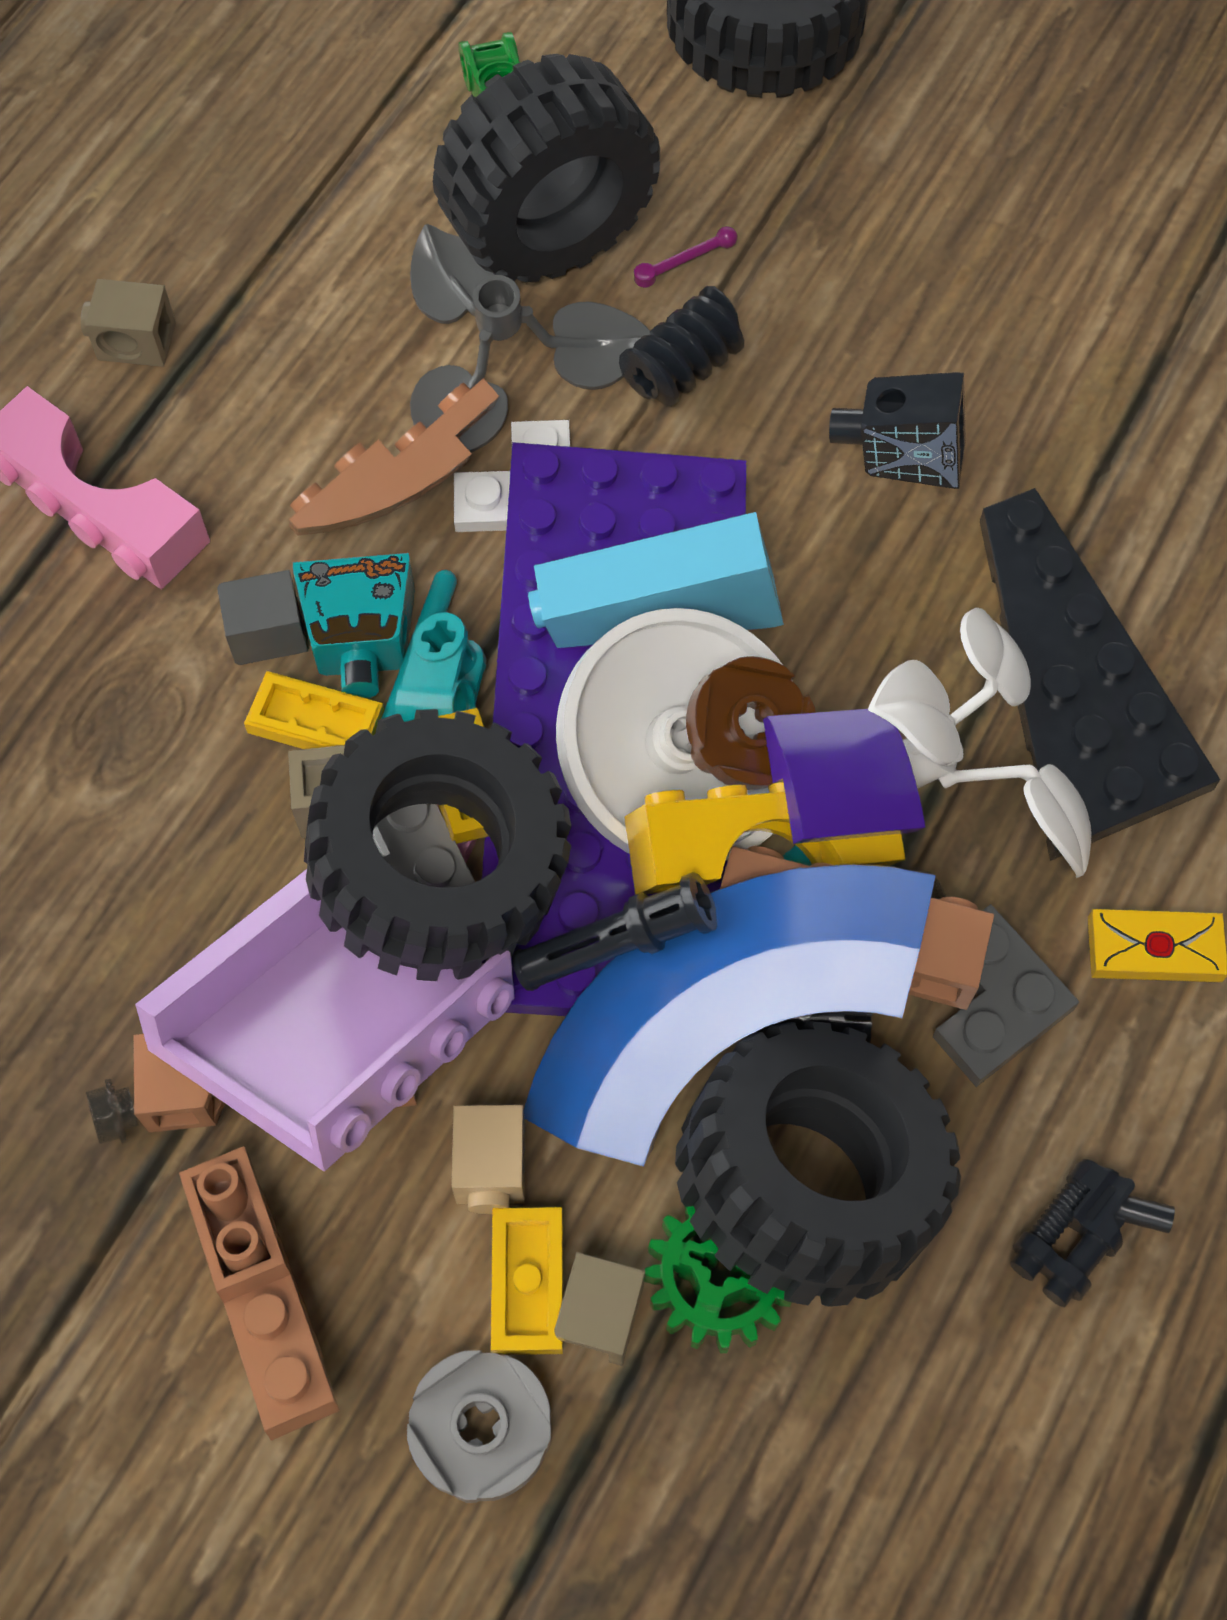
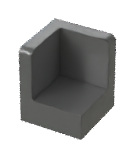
M290 570L223 582L218 585L217 589L225 637L235 664L244 665L308 652L299 601Z

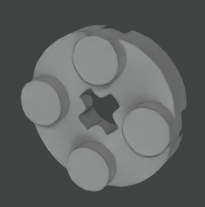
M481 1350L463 1351L440 1361L419 1382L413 1396L414 1402L409 1411L407 1441L417 1467L433 1486L466 1503H477L479 1501H495L505 1498L521 1489L535 1476L551 1444V1410L544 1388L526 1365L507 1355L504 1357L496 1353H482ZM474 1406L482 1414L489 1413L494 1409L500 1416V1420L492 1427L495 1438L486 1445H483L477 1438L467 1443L460 1436V1432L468 1426L464 1413Z

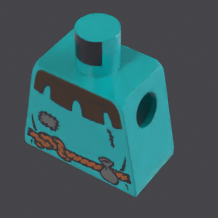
M409 553L293 562V573L319 674L325 676L341 675L342 692L366 699L377 695L379 692L378 671L399 670L408 648L415 595Z

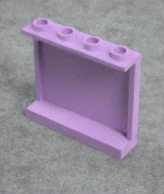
M306 869L135 1005L147 1048L151 1053L325 1172L344 1153L358 1148L367 1137L369 1131L395 1107L406 1104L413 1097L418 1086L443 1063L454 1060L463 1050L466 1042L490 1020L494 1021L500 1018L514 999V988L509 951L501 955L492 956L486 963H481L480 968L470 977L458 980L454 977L452 969L441 970L437 981L417 980V969L401 965L396 976L377 969L380 957L370 951H367L364 957L359 959L344 947L346 930L342 927L337 932H330L319 917L321 900L317 901L310 898L306 883Z

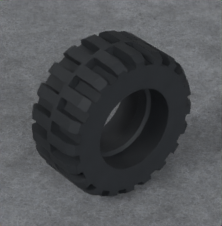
M667 0V29L670 39L675 43V50L687 65L693 63L692 70L706 81L713 78L717 80L719 88L732 93L735 88L747 91V96L762 98V93L775 92L776 98L791 96L794 93V89L802 87L805 92L819 86L822 83L823 76L829 80L845 67L846 62L854 57L864 32L868 0Z
M560 54L542 55L541 62L534 63L530 60H525L513 65L511 73L503 77L499 74L495 75L485 83L487 88L477 97L471 95L460 106L462 114L457 120L451 119L443 132L445 144L438 145L434 159L433 190L442 211L479 266L485 271L492 272L494 275H503L513 281L518 279L524 282H539L541 276L551 279L566 275V270L571 267L581 268L592 262L591 257L602 249L605 252L617 243L616 237L624 230L629 231L637 222V213L640 208L647 207L653 196V187L651 185L657 184L660 171L659 139L654 133V128L611 69L600 62L592 61L588 57L569 54L567 58Z
M437 709L416 710L415 718L411 721L404 722L400 714L380 719L377 723L375 735L372 736L367 729H361L346 740L344 755L340 753L331 756L322 770L320 786L315 787L313 791L304 849V862L308 864L306 883L310 898L317 901L321 900L319 917L330 932H337L342 927L346 930L345 948L359 959L364 957L367 951L374 953L380 957L377 969L396 976L401 965L417 969V980L437 981L440 971L443 969H452L454 977L458 980L470 977L480 968L482 960L488 961L492 956L501 955L506 951L510 952L512 958L516 945H527L537 933L544 916L549 912L568 865L571 845L566 839L571 829L569 809L564 804H557L562 789L554 773L547 771L541 774L538 768L542 757L529 744L524 743L518 748L511 743L512 732L495 722L490 729L474 724L476 715L456 711L455 718L448 719L438 718ZM417 804L448 805L459 809L460 812L470 818L473 817L484 827L483 829L490 837L499 859L498 865L491 874L469 885L452 888L427 886L400 874L384 859L374 842L373 830L382 819L401 808Z
M806 1021L801 1030H798L795 1022L769 1026L765 1034L763 1032H754L740 1040L731 1053H725L714 1068L681 1127L683 1135L676 1145L675 1165L679 1172H683L677 1181L681 1202L685 1207L694 1206L695 1213L690 1219V1223L702 1241L711 1238L719 1248L714 1256L728 1270L731 1271L736 1265L751 1276L747 1282L749 1285L768 1294L772 1287L785 1291L784 1300L808 1306L815 1296H820L822 1305L833 1307L848 1305L855 1296L856 1298L867 1300L883 1292L891 1281H897L940 1232L952 1213L951 1203L959 1194L961 1175L959 1168L955 1167V1164L961 1157L955 1132H946L945 1129L951 1121L940 1098L932 1100L926 1091L930 1084L917 1068L910 1072L898 1061L901 1056L900 1053L885 1043L881 1048H878L867 1042L866 1033L850 1027L845 1028L842 1033L832 1031L831 1023ZM778 1124L801 1126L816 1131L833 1141L846 1153L856 1167L864 1186L866 1200L844 1201L830 1198L811 1190L799 1182L788 1172L776 1156L770 1144L766 1126Z

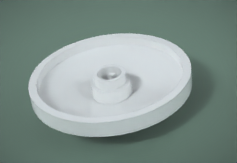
M672 608L646 612L620 623L603 635L584 653L568 677L560 699L556 722L557 751L563 777L573 799L587 820L605 838L625 852L629 853L624 817L644 805V797L646 795L662 791L683 790L685 800L708 798V790L729 786L719 781L712 774L702 772L695 766L691 758L692 746L687 735L686 713L690 697L701 679L728 662L740 657L756 656L771 659L783 665L761 640L742 626L724 617L695 609ZM747 707L746 713L739 717V725L744 730L745 735L753 739L755 734L765 732L764 723L755 720V709ZM768 787L759 790H747L748 795L769 793ZM764 831L744 832L732 846L742 849L759 846L773 833ZM731 849L729 850V853H728V855H727L725 861L728 860Z

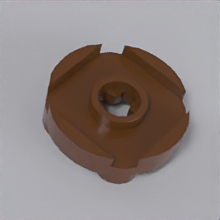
M756 656L737 658L704 676L690 697L686 713L687 735L692 746L691 758L695 766L702 772L712 774L726 785H746L747 790L765 789L772 785L773 781L765 732L755 734L753 739L745 735L744 730L740 728L739 717L746 713L747 707L755 709V720L764 723L763 719L767 716L816 713L809 694L803 697L799 687L791 680L796 676L780 663Z

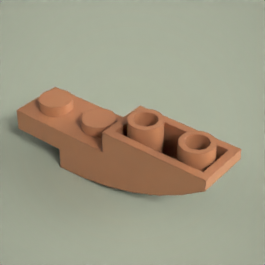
M484 378L472 389L464 382L461 383L438 405L444 412L442 416L428 428L421 421L418 422L395 443L394 446L400 451L396 457L391 454L379 439L368 449L361 443H358L335 464L334 467L340 474L323 489L315 482L292 502L290 507L296 514L289 519V527L297 536L344 529L387 515L425 495L442 484L468 462L472 453L459 438L495 406L499 395Z
M244 1146L179 1172L216 1291L224 1303L264 1431L272 1441L340 1411L322 1360L324 1357L308 1311L246 1148Z

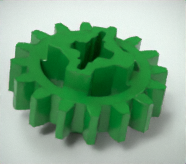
M694 1206L685 1207L686 1221L683 1223L667 1215L663 1219L662 1228L669 1237V1240L651 1239L648 1245V1253L662 1262L661 1264L645 1268V1282L661 1285L662 1287L650 1298L652 1310H663L668 1307L672 1310L666 1330L673 1334L684 1325L693 1329L691 1347L695 1349L701 1346L706 1335L716 1336V1343L720 1353L728 1352L731 1338L737 1334L740 1335L743 1342L749 1348L755 1346L758 1341L755 1325L758 1323L762 1324L765 1328L775 1331L779 1327L781 1319L772 1307L773 1304L790 1307L792 1302L784 1300L785 1291L772 1287L768 1294L747 1283L751 1276L736 1265L730 1271L732 1277H727L723 1287L710 1283L711 1270L709 1269H714L719 1261L714 1256L719 1248L711 1239L701 1244L689 1240L697 1235L690 1223V1219L695 1213ZM673 1272L678 1273L679 1278L690 1282L697 1297L694 1309L680 1295L675 1284ZM742 1301L749 1305L757 1303L749 1311L739 1316L719 1318L722 1309Z

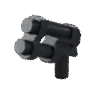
M1083 1159L1074 1166L1066 1177L1067 1183L1065 1188L1061 1189V1193L1057 1194L1056 1199H1053L1049 1209L1045 1210V1214L1041 1215V1219L1037 1220V1224L1033 1225L1032 1230L1023 1232L1013 1245L1016 1256L1010 1262L1014 1271L1026 1280L1033 1281L1038 1273L1043 1274L1049 1280L1043 1288L1044 1294L1052 1302L1063 1308L1072 1299L1081 1301L1092 1287L1088 1277L1105 1255L1114 1257L1121 1249L1123 1239L1120 1228L1124 1223L1169 1233L1175 1216L1174 1206L1131 1196L1130 1194L1135 1188V1183L1132 1179L1119 1176L1117 1171L1102 1167L1088 1159ZM1069 1227L1078 1232L1082 1238L1064 1260L1052 1249V1245L1056 1244V1240L1060 1238V1234L1064 1233V1229Z

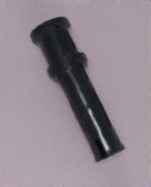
M695 872L689 873L681 877L680 885L650 897L643 892L629 897L628 902L624 903L623 911L575 928L529 948L514 951V971L521 985L527 991H533L541 985L588 969L635 949H639L643 953L649 952L654 954L665 949V942L697 929L703 934L716 930L717 916L713 898L700 875Z

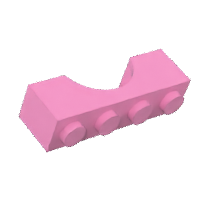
M27 386L0 410V481L8 486L16 482L26 490L29 499L44 514L52 517L55 513H58L68 521L71 530L86 545L95 548L100 544L112 553L111 555L115 563L128 576L135 580H139L143 576L162 590L210 543L200 510L156 478L138 486L125 489L98 488L78 479L75 476V471L83 448L70 417Z

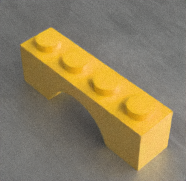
M784 782L769 785V793L748 795L746 785H729L708 790V798L685 800L683 790L662 791L646 795L644 797L645 804L624 817L635 895L641 892L645 894L660 893L680 885L681 877L692 872L699 874L706 885L721 879L729 850L744 832H770L782 836L793 843ZM901 834L795 844L803 851L812 864L890 866L905 860Z

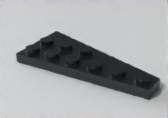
M1036 488L983 508L980 526L991 579L997 587L1001 614L999 616L1001 627L1008 632L1020 648L1027 662L1031 678L1030 693L1027 699L1018 705L1027 751L1031 752L1033 765L1038 772L1048 764L1053 765L1070 780L1079 792L1090 820L1091 843L1213 791L1221 779ZM1047 837L1046 844L1050 861L1063 856L1049 837Z

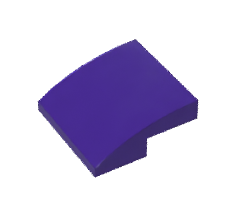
M868 709L767 716L763 719L773 784L784 782L793 844L912 833L926 828L909 756L898 728L889 721L870 712Z

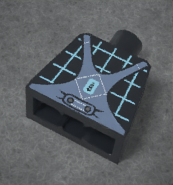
M952 372L874 377L867 384L863 409L832 408L829 425L830 443L862 445L865 472L870 476L959 489L966 443L964 373Z

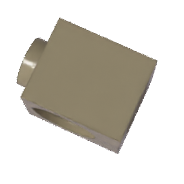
M97 279L91 302L86 301L81 311L82 333L84 336H89L97 360L164 367L176 322L165 285Z

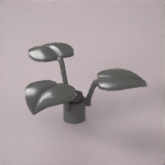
M425 224L417 239L411 261V289L416 305L428 318L442 324L454 323L469 311L472 316H475L476 325L480 331V344L476 370L473 376L462 367L445 365L428 371L420 378L415 385L410 401L413 425L421 421L428 428L444 414L438 405L449 393L463 382L472 389L486 375L492 341H502L514 336L522 323H526L546 347L556 348L554 366L558 374L565 381L575 387L590 390L603 389L621 380L623 375L619 366V355L626 349L633 348L634 343L642 336L650 335V330L633 316L614 307L596 302H576L557 311L553 319L555 336H552L533 316V309L530 306H521L520 291L512 279L485 271L476 263L459 236ZM487 382L499 395L495 406L459 438L470 452L482 448L493 440L501 431L508 413L507 395L501 387L493 383Z

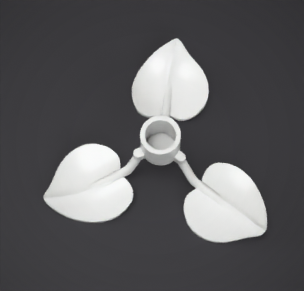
M974 608L963 616L960 633L961 641L969 660L975 669L986 678L984 687L980 692L952 714H949V698L940 680L922 662L909 660L895 667L884 678L868 710L889 721L907 737L903 742L910 759L917 788L923 787L937 779L940 780L944 788H948L958 782L1022 778L1027 781L1024 786V795L1033 816L1074 870L1076 878L1081 877L1086 872L1090 856V820L1079 792L1057 767L1048 764L1042 767L1039 772L1032 765L956 770L957 762L963 759V748L955 726L993 697L997 690L1008 704L1015 707L1027 699L1031 687L1029 668L1016 642L985 610Z

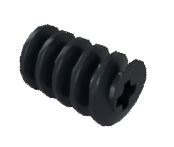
M715 286L704 287L699 292V296L690 298L683 305L682 309H676L670 314L666 322L657 324L650 331V335L642 336L634 343L633 348L626 349L619 355V366L623 377L639 395L646 399H657L665 406L672 407L679 401L678 390L688 394L696 387V379L705 380L712 374V366H723L728 361V353L737 354L744 348L745 340L740 329L737 312L730 300Z

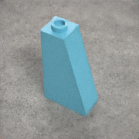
M756 512L534 565L538 590L528 593L530 609L536 627H546L557 648L593 645L620 623L640 614L660 609L683 608L709 612L724 617L746 630L784 625L774 575Z

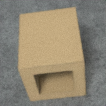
M523 1105L453 1106L452 1191L456 1204H468V1211L478 1214H492L493 1208H509V1204H525V1118Z

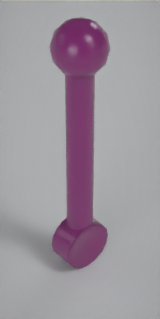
M729 226L722 227L718 230L715 237L655 265L649 263L637 265L634 269L635 283L640 287H650L655 283L656 276L720 246L722 248H731L737 241L736 230Z

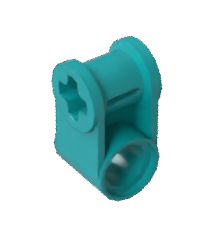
M447 612L435 613L425 618L417 626L413 635V644L404 678L397 690L395 701V714H400L404 722L414 720L416 710L437 709L438 716L455 713L456 711L476 708L482 676L486 669V657L477 643L473 640H468V631L462 620L455 614Z

